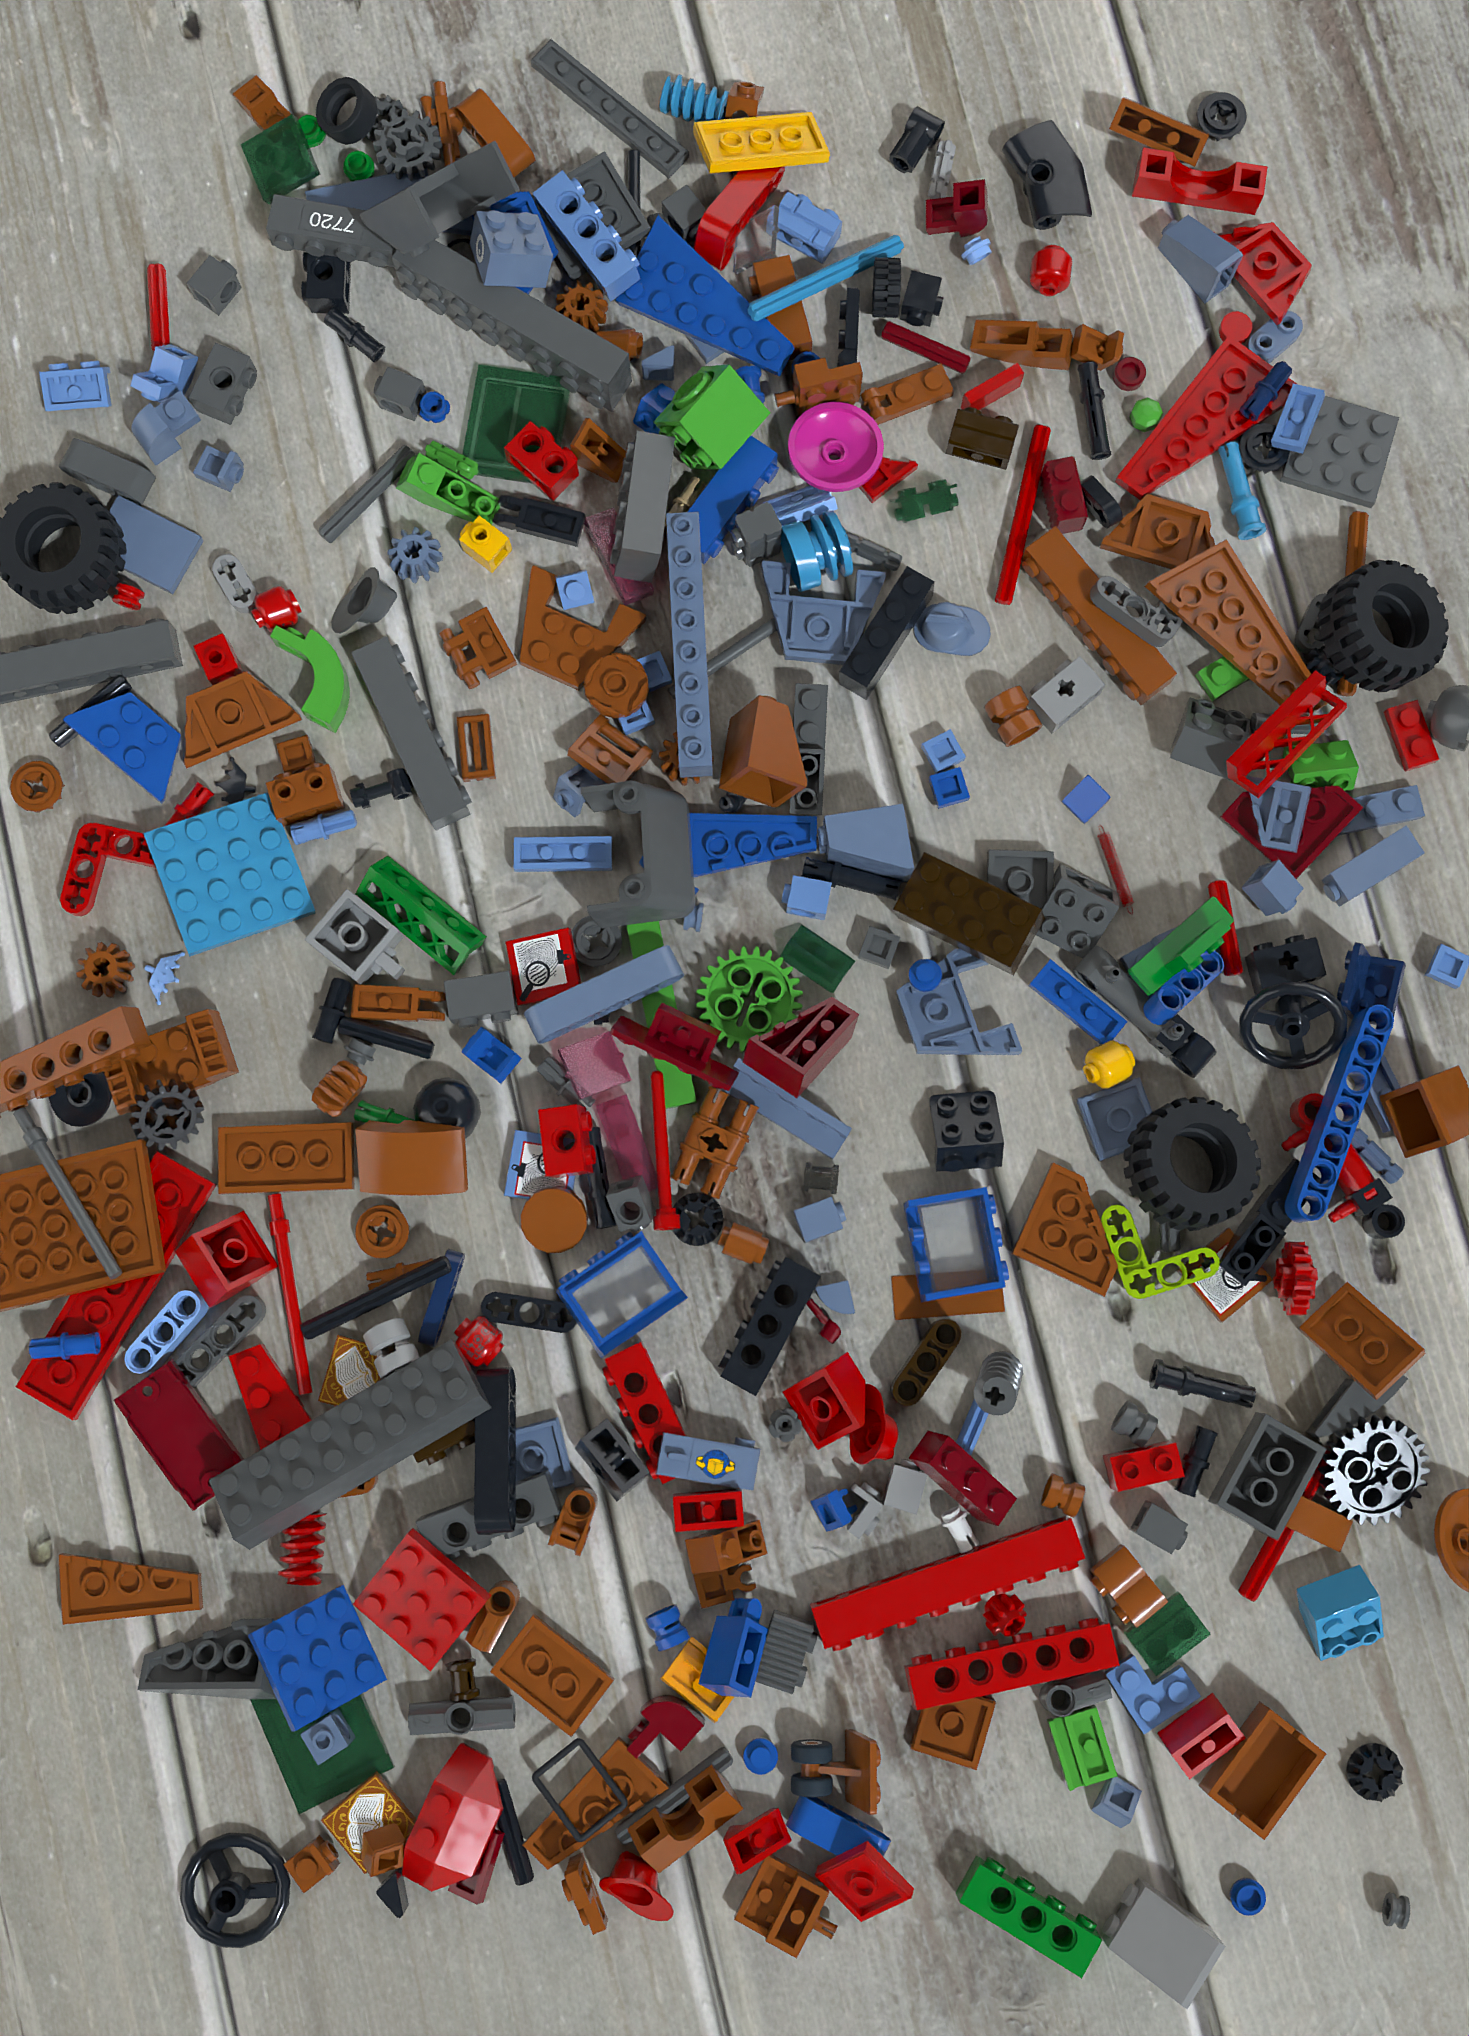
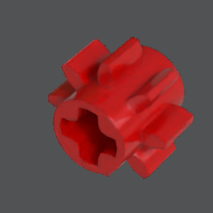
M1005 1593L994 1595L985 1604V1613L983 1614V1617L987 1620L985 1625L994 1636L1000 1632L1004 1637L1014 1636L1025 1625L1024 1617L1027 1616V1613L1023 1610L1025 1605L1016 1594L1010 1598Z

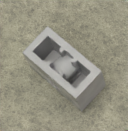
M1081 656L1072 663L1069 660L1064 661L1054 671L1056 675L1049 682H1046L1044 679L1041 680L1029 692L1032 696L1027 707L1035 710L1038 718L1051 734L1099 696L1105 687V683ZM1066 689L1069 692V695L1063 694L1062 696H1060L1058 694V691L1063 692Z

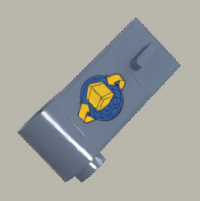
M663 1432L655 1474L754 1490L761 1449L755 1447V1440L735 1437V1443H722Z

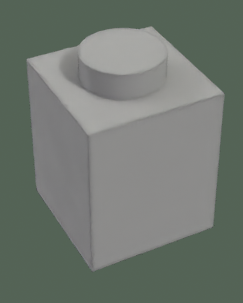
M901 1459L900 1464L892 1462L881 1502L883 1505L917 1515L927 1474L920 1471V1468L910 1460Z

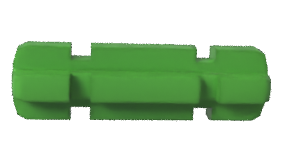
M432 441L430 445H426V457L467 479H472L474 475H478L479 470L477 469L478 463L437 441Z

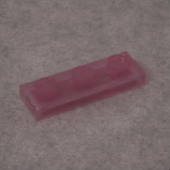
M613 507L586 517L584 525L623 604L626 606L652 596L655 589L651 582L614 576L615 564L609 563L612 544H614L615 540L613 531L617 515Z
M627 1094L596 1105L623 1180L642 1175L648 1191L657 1190V1174Z

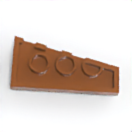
M66 1553L59 1554L63 1625L194 1611L203 1608L201 1573Z
M620 1737L614 1741L598 1760L627 1798V1807L584 1842H577L555 1811L552 1810L523 1843V1846L547 1870L586 1845L588 1841L601 1832L604 1833L628 1814L638 1810L644 1803L656 1795H660L669 1789V1784L640 1756L636 1759L626 1750L628 1744ZM593 1765L558 1805L581 1835L621 1802Z

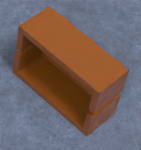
M1259 1701L1240 1727L1246 1739L1218 1758L1198 1786L1265 1840L1327 1754L1273 1710Z

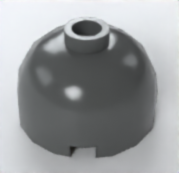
M1457 685L1444 690L1437 701L1430 700L1425 719L1431 720L1430 731L1436 741L1443 746L1463 752L1469 743L1466 740L1469 733V686Z

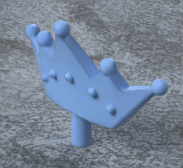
M185 952L161 958L156 968L150 965L145 966V970L152 973L149 986L157 999V1005H161L160 993L168 992L165 984L179 983L180 980L175 977L172 969L180 967L176 961L181 956H185Z

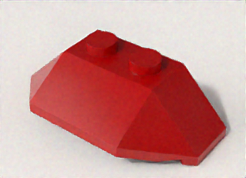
M463 1742L459 1744L434 1779L406 1842L402 1876L431 1892L474 1876L503 1810L491 1757Z

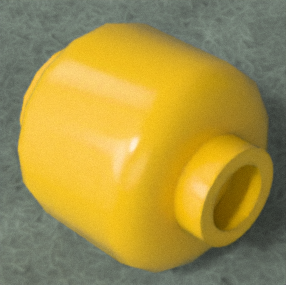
M1112 1040L1087 1052L1085 1056L1086 1065H1084L1083 1071L1090 1083H1096L1099 1087L1108 1089L1130 1078L1135 1066V1059L1127 1045Z

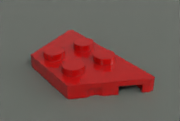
M1274 222L1258 224L1255 227L1233 228V233L1219 235L1243 254L1233 277L1276 325L1280 324L1307 279L1312 264Z

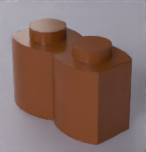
M1122 1544L1089 1569L1094 1575L1090 1582L1102 1597L1109 1594L1116 1604L1112 1610L1124 1625L1130 1622L1137 1628L1168 1603V1600L1146 1574L1138 1561Z

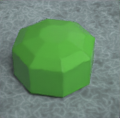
M1147 397L1136 401L1129 417L1134 428L1147 432L1157 427L1163 411L1159 402Z

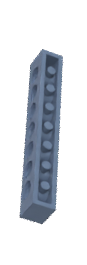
M699 512L666 513L680 778L713 776Z

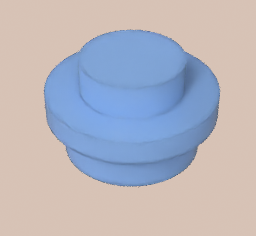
M979 236L964 245L966 251L962 253V259L967 260L969 265H973L992 253L989 247L991 244L990 240H982Z

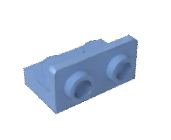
M99 361L80 362L81 369L69 370L68 363L49 364V371L39 372L45 411L112 406L107 373H111L110 367H100Z

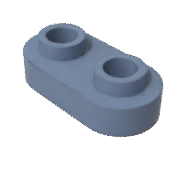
M1287 311L1282 322L1278 325L1270 319L1250 337L1246 347L1266 362L1271 363L1298 339L1303 329L1301 318L1296 313ZM1283 323L1290 324L1292 328L1284 327ZM1260 342L1267 343L1269 347H1262L1260 345Z

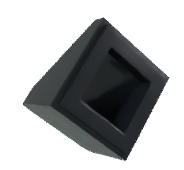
M402 1867L395 1869L376 1891L377 1896L399 1919L404 1915L409 1906L404 1876H402Z

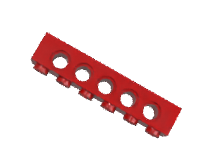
M1098 1617L1078 1621L1079 1627L1066 1630L1065 1624L1045 1628L1046 1635L1033 1637L1032 1632H1024L1011 1636L1013 1642L999 1645L998 1639L978 1643V1650L966 1652L965 1646L944 1650L946 1657L932 1659L931 1654L912 1657V1664L904 1666L912 1706L915 1710H922L1120 1666L1110 1623H1099ZM1079 1637L1084 1642L1085 1650L1081 1656L1075 1658L1070 1653L1069 1646L1073 1639ZM1047 1645L1051 1650L1052 1656L1047 1664L1041 1665L1036 1659V1651L1040 1646ZM1009 1652H1014L1018 1657V1666L1012 1672H1006L1002 1665L1003 1657ZM980 1659L985 1665V1673L980 1679L974 1680L970 1677L968 1668L972 1661ZM941 1667L949 1668L952 1674L951 1682L945 1687H939L935 1682V1673Z

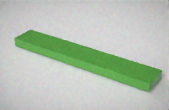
M659 921L626 925L633 959L664 946ZM672 984L641 998L647 1028H650L661 1003L677 1009ZM654 1058L656 1070L661 1071L664 1076L666 1109L697 1103L691 1074L680 1071L677 1066L665 1060Z

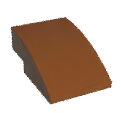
M369 1120L355 1129L360 1192L415 1196L463 1193L468 1190L464 1127L404 1120L399 1124Z

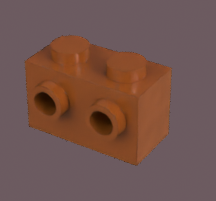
M311 764L305 767L303 772L296 774L291 772L276 775L273 781L266 782L276 820L282 823L283 827L317 817L319 814L324 815L345 808L335 772L329 764Z

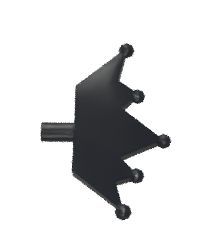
M230 757L233 770H225V774H229L231 778L221 783L215 782L216 787L220 786L229 794L221 798L222 801L228 802V805L243 801L245 792H256V787L246 786L247 774L234 762V757Z

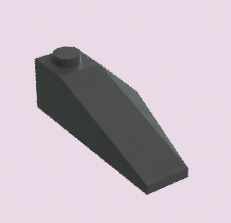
M240 1619L232 1622V1626L219 1631L210 1630L202 1633L203 1636L186 1643L180 1641L145 1654L137 1690L239 1699H277L248 1637V1634L273 1622L275 1619Z

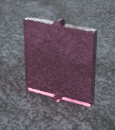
M610 1031L558 1050L567 1071L565 1077L570 1078L579 1100L632 1080L622 1059L624 1054L619 1052Z

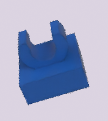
M836 1489L810 1501L826 1532L843 1527L853 1520L851 1514L856 1512L857 1506L853 1505L847 1508L842 1500V1497L849 1493L847 1489L839 1491Z

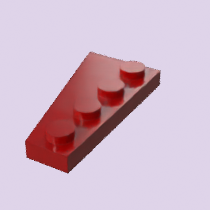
M264 1344L256 1345L229 1356L260 1450L312 1420L304 1409L305 1406L290 1388L287 1379Z

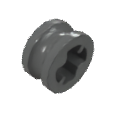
M1388 1892L1386 1894L1382 1907V1918L1386 1926H1392L1395 1923L1399 1929H1406L1410 1918V1901L1407 1896L1401 1895L1399 1898H1396L1394 1893Z

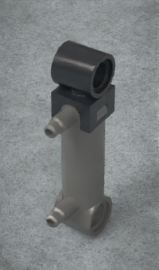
M1094 946L1073 969L1074 975L1085 986L1101 994L1151 1039L1149 1042L1166 1058L1170 1056L1174 1065L1186 1075L1195 1078L1216 1055L1217 1051L1213 1045L1200 1034L1193 1032L1195 1029L1178 1014L1164 1025H1156L1150 1022L1144 1014L1143 1007L1151 995L1148 996L1129 975L1119 968L1118 962L1103 948Z

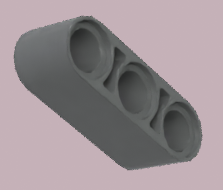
M73 438L59 464V468L69 476L117 497L119 495L139 506L143 505L156 480V476L149 470L77 438Z

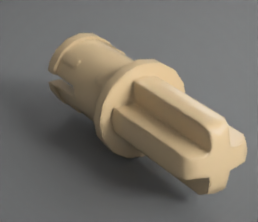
M692 477L681 495L673 499V506L668 513L688 512L707 484L703 481L697 491H695L701 479ZM665 517L664 533L667 535V522Z

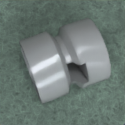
M403 1318L382 1322L369 1329L363 1335L370 1355L377 1356L374 1365L381 1380L420 1358L415 1345L408 1343L411 1336Z

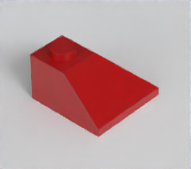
M848 1352L825 1364L782 1392L792 1409L798 1414V1419L801 1420L804 1429L817 1450L865 1424L866 1381Z

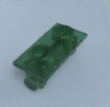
M946 479L927 483L929 488L927 490L917 492L916 487L897 491L898 497L890 499L891 503L898 502L899 508L894 509L896 521L902 520L903 523H907L908 521L926 517L923 507L925 504L929 505L930 515L953 511V507L958 506L959 502L957 494H951L950 489L957 487V484H947Z

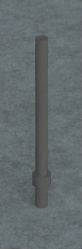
M26 1108L16 1110L13 1115L24 1132L23 1139L30 1150L36 1152L110 1280L119 1277L123 1273L48 1147L46 1143L48 1138L41 1127L35 1125Z

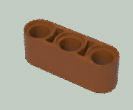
M477 89L454 107L460 122L481 147L496 141L514 178L536 161L531 148L482 89Z

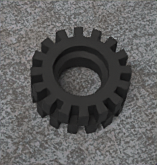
M875 257L872 317L898 318L901 291V258Z

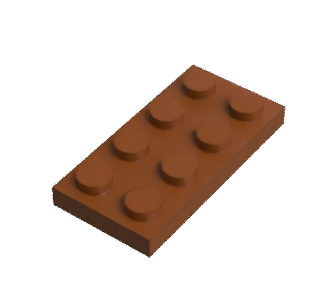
M354 1123L218 1127V1194L355 1190Z

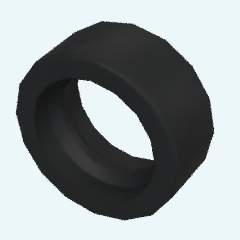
M350 77L338 78L330 83L321 93L316 107V118L321 129L335 141L345 145L354 144L363 139L372 129L377 116V103L373 94L356 79ZM357 97L352 115L347 121L337 125V116L341 107L351 98Z

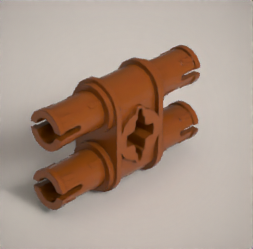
M709 1085V1090L699 1113L695 1112L692 1114L691 1118L693 1120L684 1141L679 1144V1149L682 1151L670 1178L676 1181L679 1180L683 1169H685L680 1183L690 1185L700 1158H708L712 1166L700 1191L708 1195L715 1182L716 1185L711 1196L720 1199L730 1172L734 1173L738 1169V1166H736L746 1142L749 1143L750 1136L747 1133L760 1107L750 1104L747 1114L744 1116L749 1102L740 1099L729 1126L725 1125V1127H722L717 1119L729 1094L721 1090L714 1103L713 1100L718 1089ZM717 1133L720 1135L719 1141L727 1148L717 1147L714 1151H711L709 1149L710 1143L705 1138H702V1136L713 1137Z

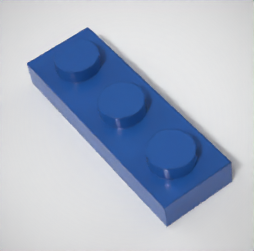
M1051 959L1028 985L1100 1045L1112 1041L1128 1022Z

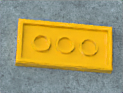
M812 112L694 122L693 134L709 174L829 162V149Z

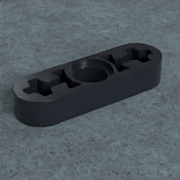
M492 1292L486 1295L481 1302L482 1315L490 1322L558 1333L569 1332L577 1325L573 1316L572 1321L566 1322L564 1328L559 1327V1321L554 1319H547L548 1326L542 1325L546 1314L545 1304L551 1305L549 1312L560 1313L562 1308H566L564 1303L559 1301ZM496 1297L501 1298L500 1303L502 1305L512 1306V1299H517L518 1302L514 1308L515 1320H509L511 1315L509 1312H499L498 1317H494L493 1311L488 1309V1304L494 1303ZM532 1302L538 1306L539 1316L534 1322L529 1323L522 1319L520 1310L524 1304Z

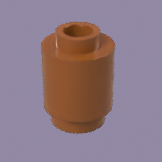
M733 1222L731 1228L724 1226L718 1245L723 1246L722 1254L752 1264V1262L761 1264L770 1239L763 1237L762 1232Z

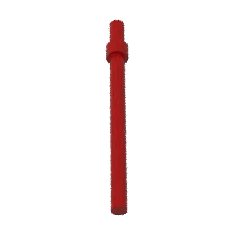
M281 1193L268 1195L272 1222H269L270 1236H274L298 1391L299 1395L312 1393L313 1391L304 1336L300 1329L302 1322L287 1234L291 1233L289 1219H285Z

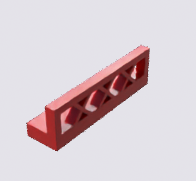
M1315 670L1226 760L1229 779L1259 798L1347 709L1346 702L1326 690L1325 676ZM1321 700L1334 707L1328 714L1313 715V708ZM1310 724L1311 731L1306 736L1291 738V730L1295 726ZM1288 746L1289 754L1284 759L1269 760V752L1273 748ZM1266 769L1267 776L1258 785L1246 778L1252 770Z

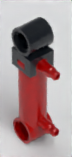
M1311 1093L1296 1099L1292 1103L1290 1118L1297 1127L1302 1129L1282 1142L1281 1146L1284 1151L1288 1152L1308 1141L1315 1119H1309L1305 1115L1304 1107L1306 1103L1312 1104L1316 1109L1317 1116L1324 1097L1323 1095ZM1326 1136L1324 1146L1331 1152L1332 1142ZM1351 1143L1337 1180L1338 1185L1345 1194L1342 1197L1345 1202L1328 1214L1329 1220L1335 1223L1353 1213L1355 1217L1363 1216L1362 1227L1368 1236L1374 1239L1398 1236L1405 1226V1217L1402 1211L1394 1205L1384 1204L1393 1197L1381 1179L1374 1178ZM1381 1213L1385 1214L1389 1220V1226L1385 1231L1377 1223L1378 1216Z

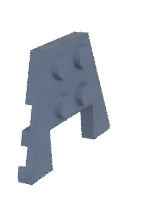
M762 560L761 571L784 659L844 665L861 637L886 578V572L857 570L854 601L789 595L791 563Z
M955 949L947 954L946 958L937 963L942 971L941 982L937 988L932 991L922 992L915 989L909 981L896 990V996L916 1054L1019 1055L1022 1053V1047L1013 1023L981 1033L978 1031L958 974L988 965L989 963L961 949Z

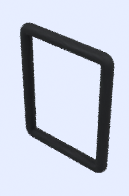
M581 1738L572 1741L532 1774L533 1783L577 1842L587 1840L628 1805L625 1795L586 1742ZM577 1746H580L621 1802L581 1835L539 1779L542 1774Z

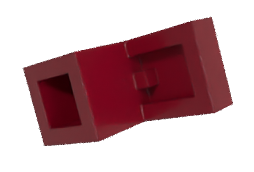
M985 179L953 183V197L926 200V231L928 235L959 232L960 238L980 232L987 225L988 191Z
M663 1695L652 1698L640 1710V1714L648 1721L644 1723L640 1720L627 1735L630 1741L626 1750L637 1759L661 1733L681 1752L704 1727L705 1719L689 1703L679 1697Z

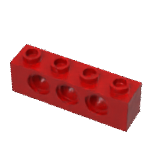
M643 1341L604 1359L607 1366L603 1367L602 1371L609 1386L611 1387L616 1384L621 1397L617 1398L616 1401L624 1418L629 1415L631 1416L636 1427L631 1430V1433L638 1448L645 1447L650 1457L645 1463L653 1480L659 1478L663 1485L675 1479V1477L655 1474L659 1452L654 1447L655 1438L663 1435V1432L682 1436L687 1435ZM630 1373H638L643 1377L644 1387L641 1391L631 1392L627 1389L625 1380ZM645 1404H653L658 1409V1419L653 1423H646L640 1417V1409Z

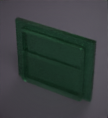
M478 365L462 455L478 463L477 469L479 472L477 476L533 484L507 461L504 447L529 421L538 428L541 426L545 427L553 435L554 442L561 447L570 390L560 384V377L554 375L546 377L541 373ZM531 445L525 451L530 453L536 452L540 447ZM558 465L552 466L548 471L557 473Z
M363 1693L337 1707L356 1738L349 1746L320 1765L316 1763L300 1734L325 1715L292 1732L277 1699H250L299 1814L344 1792H349L350 1789L363 1783L376 1771L382 1774L395 1767Z

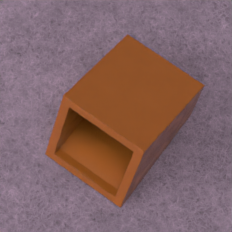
M758 695L730 718L719 788L777 808L806 788L807 778L788 705L777 702L771 696Z
M1459 1065L1379 1096L1405 1158L1449 1145L1469 1135V1087Z

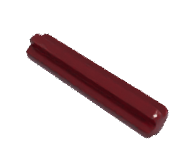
M891 321L887 322L883 328L881 335L883 340L938 364L942 363L943 366L964 374L970 364L971 357Z

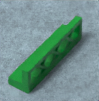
M389 856L384 857L369 867L355 895L394 925L452 975L460 971L469 954L482 946L487 937ZM372 882L381 889L382 899H378L368 891ZM394 904H400L405 908L408 919H402L397 915ZM420 924H424L430 929L433 939H426L421 934ZM444 945H450L459 953L455 962L446 955Z

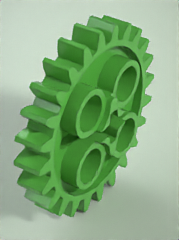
M742 946L741 956H736L730 949L729 960L725 961L722 957L718 956V968L710 965L707 966L711 978H700V982L706 986V989H698L696 993L698 996L705 998V1000L696 1003L697 1009L706 1010V1012L699 1019L702 1022L710 1021V1026L722 1031L717 1043L724 1038L728 1039L727 1049L729 1050L735 1043H738L740 1045V1053H744L749 1038L757 1034L760 1037L772 1031L778 1023L783 1021L785 1024L797 1018L792 1012L802 1010L803 1005L794 1002V999L803 996V991L793 990V987L799 984V978L789 979L788 976L792 973L793 967L790 966L782 969L781 966L784 958L780 957L773 962L771 960V950L762 957L757 946L752 955H748L745 946ZM738 971L746 972L750 976L749 983L745 986H737L732 981L734 973ZM761 973L763 978L755 992V1001L758 1003L750 1004L742 1026L738 1027L736 1022L744 1008V999L741 997L749 996L757 974ZM767 984H775L779 987L781 993L775 999H768L762 994L763 987ZM732 1001L736 1004L737 1011L732 1016H724L719 1012L718 1008L722 1002ZM758 1013L764 1015L768 1021L767 1025L762 1029H754L749 1024V1019L752 1015Z

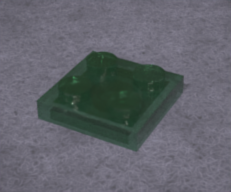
M293 114L241 144L262 199L268 204L272 203L274 194L285 196L321 175L300 122Z

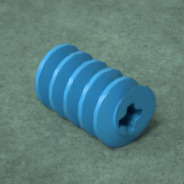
M681 74L677 76L674 82L671 81L670 75L667 77L659 105L662 113L666 114L671 110L672 116L675 118L680 117L683 113V119L687 122L691 121L693 117L695 122L724 120L729 91L725 90L721 98H717V87L715 86L709 94H706V84L703 82L697 90H694V79L690 78L686 86H683V76Z

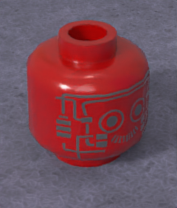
M478 1316L473 1321L465 1318L454 1331V1334L458 1337L455 1343L473 1366H480L483 1363L488 1366L505 1346L501 1342L503 1340L502 1331L484 1316Z

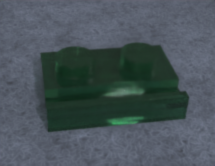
M1178 1591L1167 1599L1168 1603L1140 1626L1137 1628L1132 1626L1124 1632L1155 1676H1158L1211 1635Z

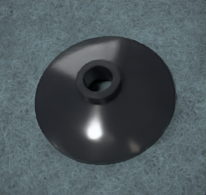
M91 1072L84 1075V1081L72 1086L62 1085L55 1088L56 1093L49 1096L50 1105L55 1115L64 1123L75 1127L89 1126L99 1121L107 1112L112 1097L104 1072L96 1074ZM85 1088L88 1089L87 1099H85L83 1096V1091Z

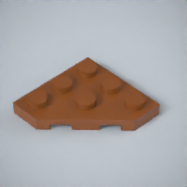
M1051 1163L1011 1254L1102 1297H1105L1118 1267L1114 1254L1111 1252L1107 1242L1106 1233L1098 1212L1090 1198L1084 1176L1058 1164Z

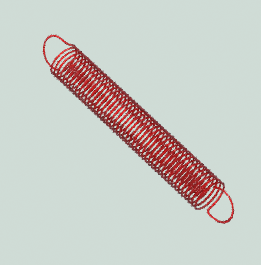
M1104 831V833L1097 837L1099 838L1101 849L1104 850L1103 852L1105 853L1109 870H1111L1110 873H1112L1116 890H1118L1117 893H1119L1120 901L1123 902L1121 903L1122 907H1127L1128 905L1126 904L1134 903V900L1128 899L1132 895H1129L1131 892L1127 880L1123 878L1125 875L1123 874L1121 863L1114 859L1118 856L1115 855L1117 852L1115 851L1114 843L1111 837H1108L1110 836L1109 832L1105 834Z

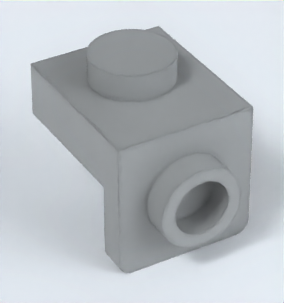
M854 1482L850 1487L852 1491L866 1500L846 1527L858 1539H860L863 1533L869 1536L880 1520L876 1515L883 1507V1504L877 1500L881 1494L866 1482L861 1487Z

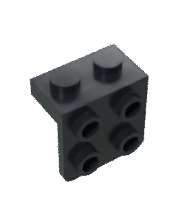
M976 1091L932 1095L929 1099V1106L935 1137L934 1163L936 1172H956L965 1169L1002 1167L1004 1139L995 1093L992 1091Z

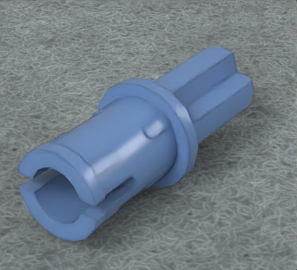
M352 810L326 817L319 814L317 818L310 821L290 825L291 835L296 845L320 838L327 840L330 834L355 828L357 820Z

